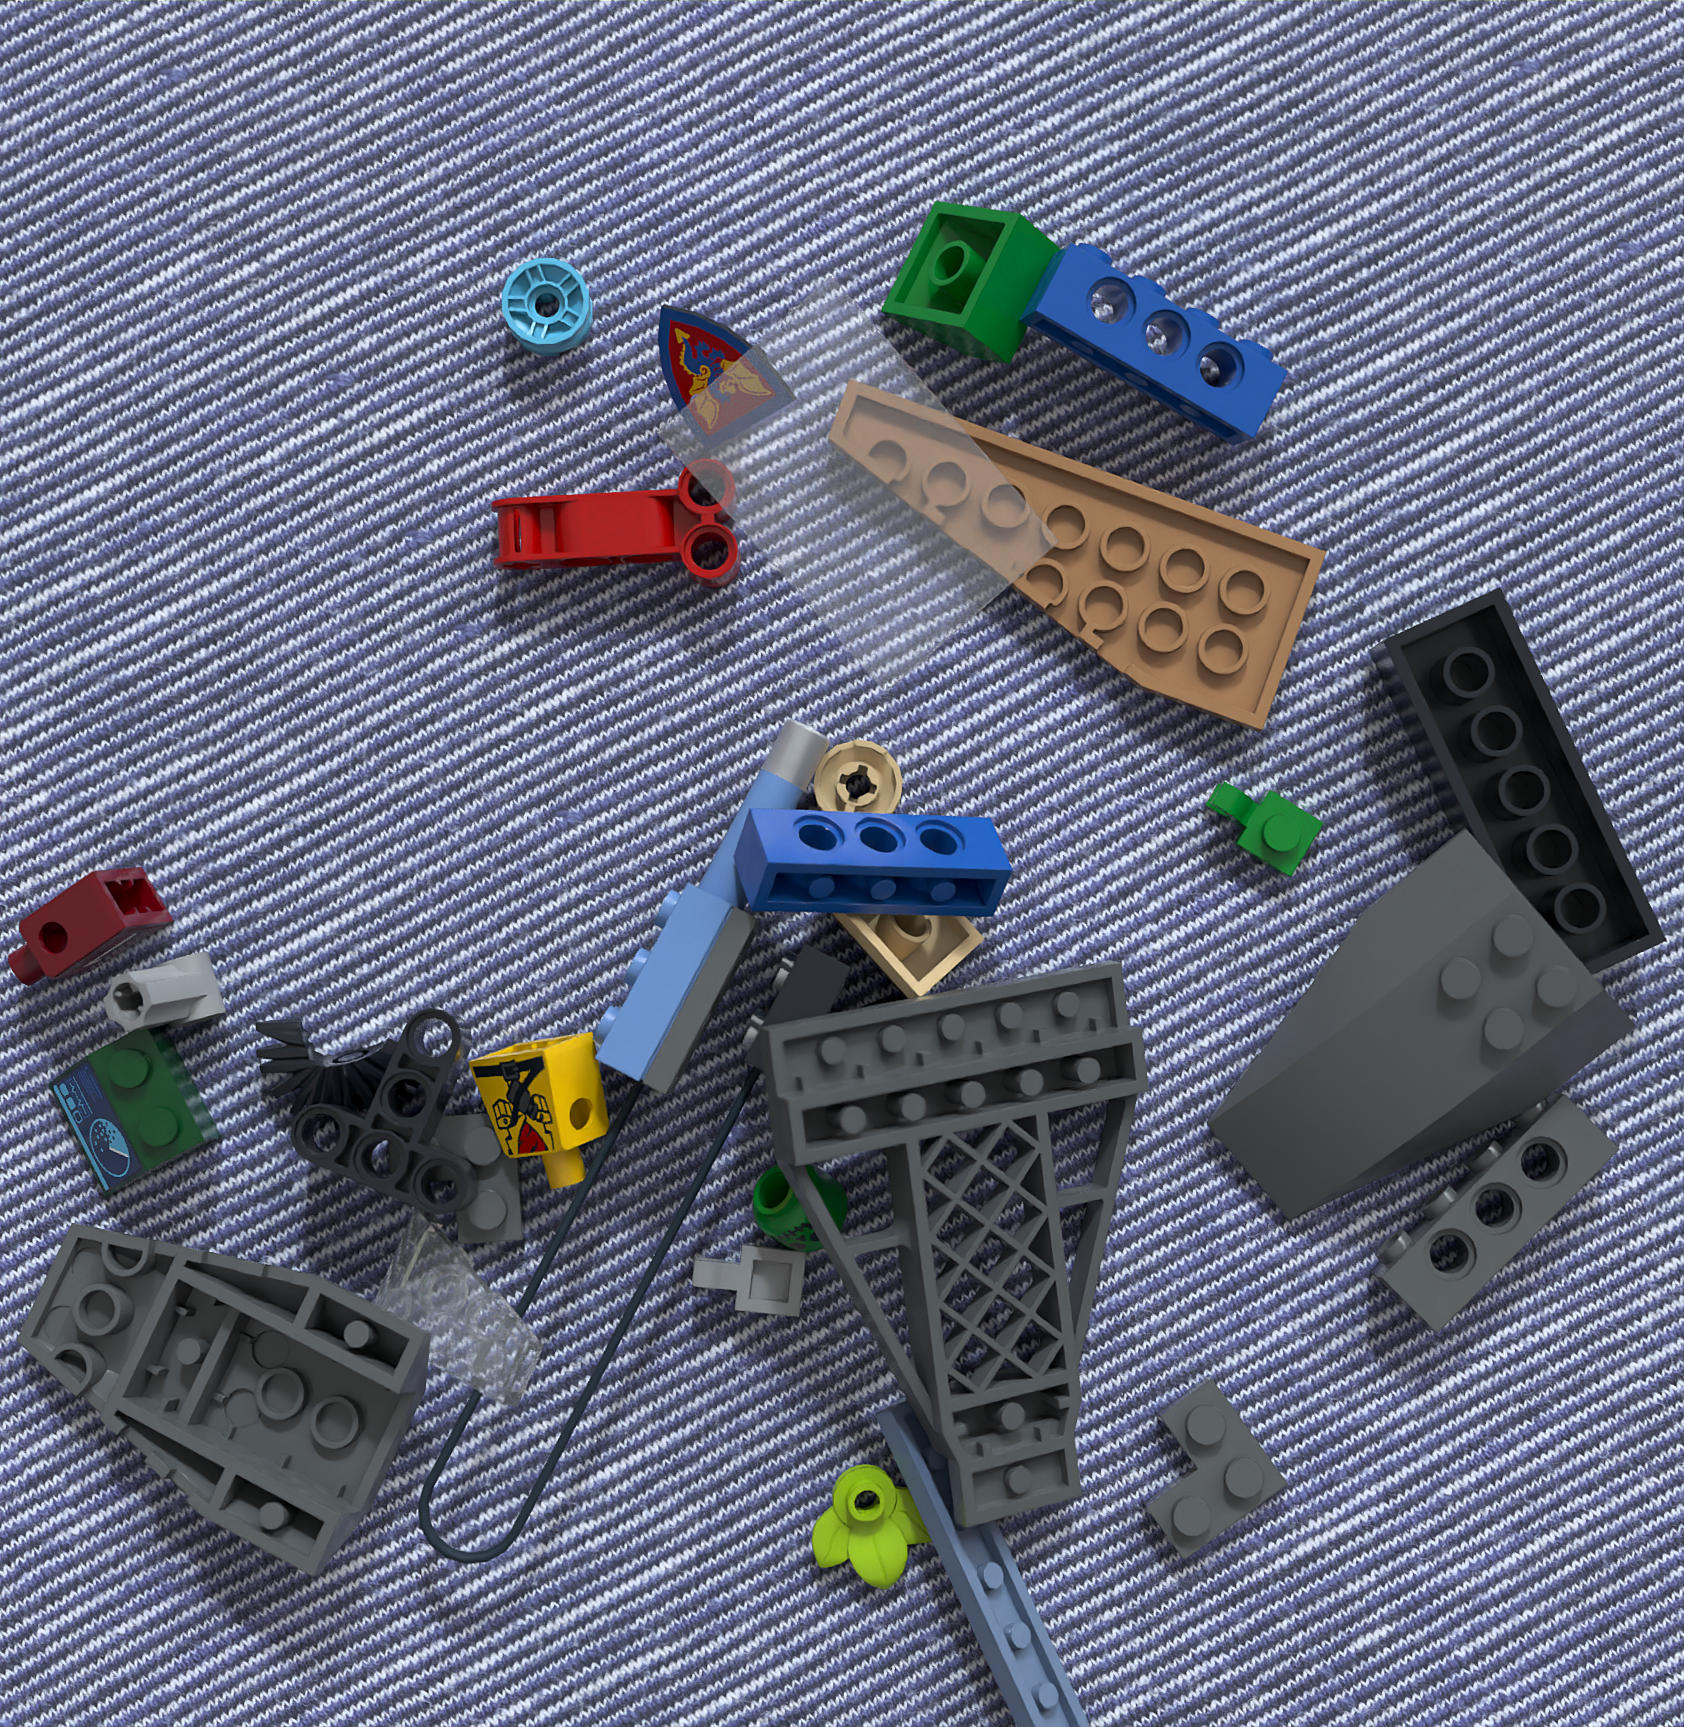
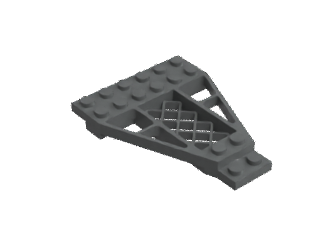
M1103 961L759 1027L775 1159L934 1450L947 1457L955 1521L968 1528L1082 1496L1074 1434L1082 1400L1078 1367L1138 1093L1149 1091L1142 1028L1130 1026L1128 1023L1121 962ZM1110 1099L1092 1183L1057 1191L1047 1113ZM986 1126L972 1148L953 1134L959 1131ZM1004 1131L1015 1138L1017 1155L1005 1173L986 1159ZM927 1139L919 1150L918 1140ZM946 1143L965 1157L947 1186L927 1172ZM885 1148L894 1213L893 1223L888 1229L843 1239L807 1174L806 1164ZM979 1169L998 1182L980 1212L961 1199ZM924 1184L940 1196L929 1214H927ZM1012 1195L1023 1202L1025 1215L1024 1220L1013 1237L994 1224ZM1087 1202L1068 1288L1059 1209ZM955 1207L971 1219L973 1223L953 1251L935 1236ZM989 1233L1005 1245L1006 1248L988 1276H986L971 1265L969 1261ZM894 1246L898 1247L911 1347L910 1360L855 1261V1257L859 1254ZM932 1249L948 1260L937 1278H935ZM1023 1259L1031 1265L1033 1281L1019 1301L1002 1287L1019 1260ZM962 1272H964L981 1286L961 1316L943 1301ZM997 1297L1014 1311L996 1339L993 1340L977 1328V1326ZM940 1313L956 1324L945 1342L943 1341ZM1028 1322H1030L1039 1330L1040 1345L1028 1364H1025L1010 1351ZM972 1336L989 1348L971 1378H966L951 1366ZM1004 1360L1013 1366L1012 1368L998 1371ZM948 1376L955 1382L949 1383Z

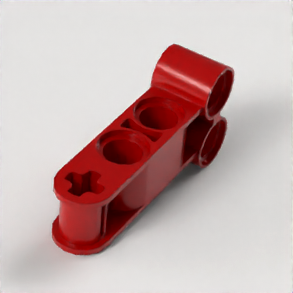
M703 458L693 461L684 468L679 476L677 489L516 497L495 500L491 502L490 506L491 511L497 513L499 557L493 559V567L502 570H537L683 562L688 574L701 586L707 588L726 586L735 579L741 566V555L736 538L727 527L721 525L732 517L737 508L738 493L732 473L721 462L715 459ZM715 479L726 487L721 501L708 507L700 506L693 502L691 496L696 484L702 480ZM520 530H521V551H520ZM709 541L720 542L729 549L728 558L725 563L713 570L702 569L694 562L697 549Z

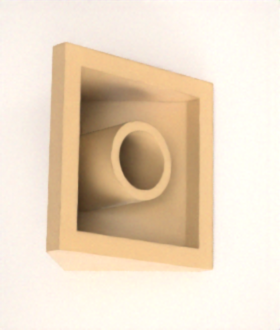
M829 913L906 999L921 997L984 940V937L965 916Z

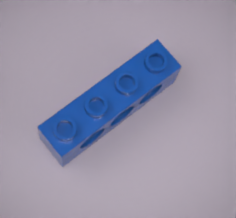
M1071 242L1053 254L1019 319L1020 322L1232 446L1255 438L1288 373L1286 369L1272 362L1274 355L1271 351L1254 341L1247 339L1237 341L1218 330L1220 323L1216 318L1200 309L1188 307L1185 310L1165 298L1166 290L1153 280L1139 275H1134L1132 278L1111 266L1113 261L1107 253L1093 245L1079 243L1077 246ZM1094 293L1103 295L1111 303L1113 318L1110 324L1100 321L1094 315L1091 307ZM1149 325L1160 329L1166 338L1167 347L1163 356L1154 353L1147 344L1146 331ZM1203 357L1211 359L1219 369L1220 379L1217 387L1207 384L1201 375L1200 364Z
M749 808L733 855L751 911L993 917L1013 871L993 822L989 817Z

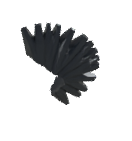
M300 1018L256 1022V1031L283 1042L256 1050L257 1057L271 1060L259 1065L261 1073H292L271 1089L275 1099L302 1087L289 1111L294 1116H297L305 1105L308 1107L315 1104H334L359 1112L357 1096L360 1097L365 1107L369 1110L398 1042L388 1038L384 1042H379L367 1048L348 1050L335 1055H323L313 1051V1043L309 1042L308 1038L310 1036L303 1028ZM415 1080L406 1083L407 1085H410L417 1089L420 1085V1083H418ZM403 1085L399 1091V1095L410 1099L413 1095L406 1085ZM398 1097V1104L401 1107L402 1103ZM328 1115L319 1120V1128L325 1127ZM333 1118L335 1130H340L338 1123Z

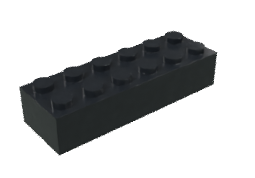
M1500 587L1393 635L1369 650L1454 834L1456 835L1463 828L1469 831L1592 975L1667 941Z

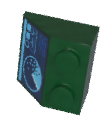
M165 1025L134 1030L88 1054L48 1084L105 1197L115 1194L222 1137Z

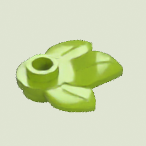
M869 1464L853 1466L838 1477L832 1490V1506L815 1521L811 1537L814 1556L820 1568L833 1567L850 1559L855 1571L866 1583L883 1590L891 1588L902 1575L908 1557L907 1545L932 1542L908 1487L895 1486L884 1470ZM866 1490L876 1493V1498L870 1506L866 1508L855 1506V1499L859 1493Z

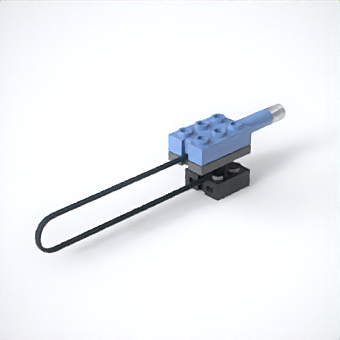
M790 719L785 722L698 887L687 882L682 894L671 889L666 896L653 923L663 929L652 951L642 947L638 950L623 979V982L632 986V989L622 1008L610 1005L594 1033L592 1040L602 1045L595 1059L634 1078L636 1081L423 1485L418 1502L420 1528L429 1545L447 1559L463 1564L488 1562L506 1552L519 1536L760 1073L764 1071L758 1028L829 1014L851 972V967L807 944H804L799 955L789 950L786 951L769 984L780 990L770 1011L767 1013L757 1008L739 1041L740 1044L750 1048L743 1061L753 1067L512 1529L501 1543L486 1551L468 1553L450 1547L438 1537L430 1522L429 1502L437 1480L644 1086L647 1085L664 1095L674 1092L762 924L757 918L743 911L748 900L733 855L749 808L795 810L830 744L826 736L796 720Z

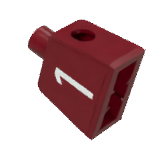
M142 867L92 871L20 921L19 931L26 944L8 955V962L15 976L27 986L34 985L46 976L51 980L84 975L164 928L174 920Z

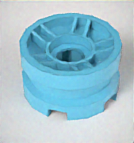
M536 258L520 265L506 281L502 291V312L514 338L526 350L540 356H560L559 354L571 348L576 349L588 337L594 322L593 302L583 277L570 264L555 258ZM557 298L559 310L554 316L542 317L538 314V309L535 305L537 301L544 304L553 302Z

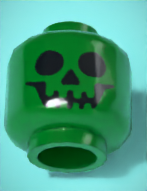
M777 1163L763 1173L754 1189L752 1213L756 1225L767 1236L792 1250L805 1253L821 1250L824 1248ZM812 1163L806 1164L807 1174L840 1232L848 1213V1197L845 1189L832 1175Z

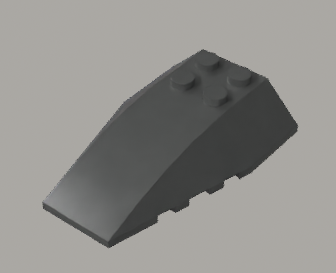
M1463 828L1361 913L1333 956H1329L1314 976L1315 980L1295 1007L1288 1011L1277 1026L1275 1034L1260 1054H1256L1207 1120V1125L1283 1213L1292 1220L1534 1108L1636 1027V1025L1535 910L1469 831Z
M72 1223L16 1341L75 1397L82 1396L101 1414L99 1419L116 1435L126 1437L147 1457L144 1462L162 1479H170L189 1497L186 1501L201 1516L314 1577L320 1574L374 1503L426 1391L431 1333L319 1275Z

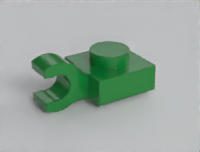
M1225 781L1222 785L1219 783L1216 785L1205 803L1206 807L1242 828L1232 845L1286 878L1293 875L1324 824L1272 790H1266L1259 802L1255 803L1248 795Z

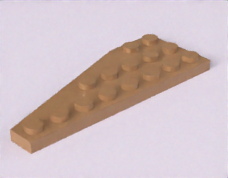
M849 378L828 435V443L1140 690L1258 733L1263 730L1326 551Z

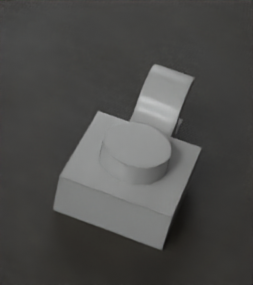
M742 1243L740 1263L716 1258L695 1257L692 1286L735 1290V1310L799 1317L806 1253L789 1248Z

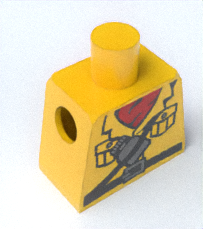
M592 1031L517 1043L468 1062L504 1153L510 1158L541 1155L551 1189L570 1186L584 1180L587 1172L579 1145L605 1135L609 1128L599 1062L595 1059L597 1050L595 1041L592 1040Z

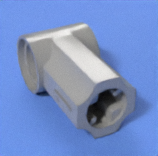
M208 951L186 955L149 969L127 972L111 978L110 990L103 999L109 1020L121 1024L126 1032L162 1026L164 1024H169L170 1029H177L207 1021L226 1013Z

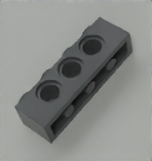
M1551 1093L1534 1108L1510 1118L1515 1126L1498 1143L1493 1138L1483 1143L1465 1163L1470 1171L1453 1188L1449 1184H1445L1424 1202L1420 1211L1425 1217L1408 1234L1403 1229L1398 1230L1377 1250L1375 1256L1380 1262L1370 1273L1424 1327L1438 1333L1620 1150L1565 1094ZM1537 1143L1545 1151L1547 1163L1544 1171L1538 1177L1529 1179L1522 1170L1521 1158L1529 1146ZM1494 1189L1501 1197L1502 1210L1496 1220L1483 1224L1476 1214V1202L1483 1192ZM1451 1235L1457 1245L1456 1259L1450 1266L1444 1269H1436L1430 1259L1431 1246L1439 1237Z

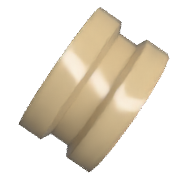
M855 739L851 742L837 744L824 754L815 771L813 789L820 811L893 814L901 799L903 779L899 765L886 749L872 741ZM853 775H863L870 782V791L864 796L854 799L850 797V793L846 789V782Z

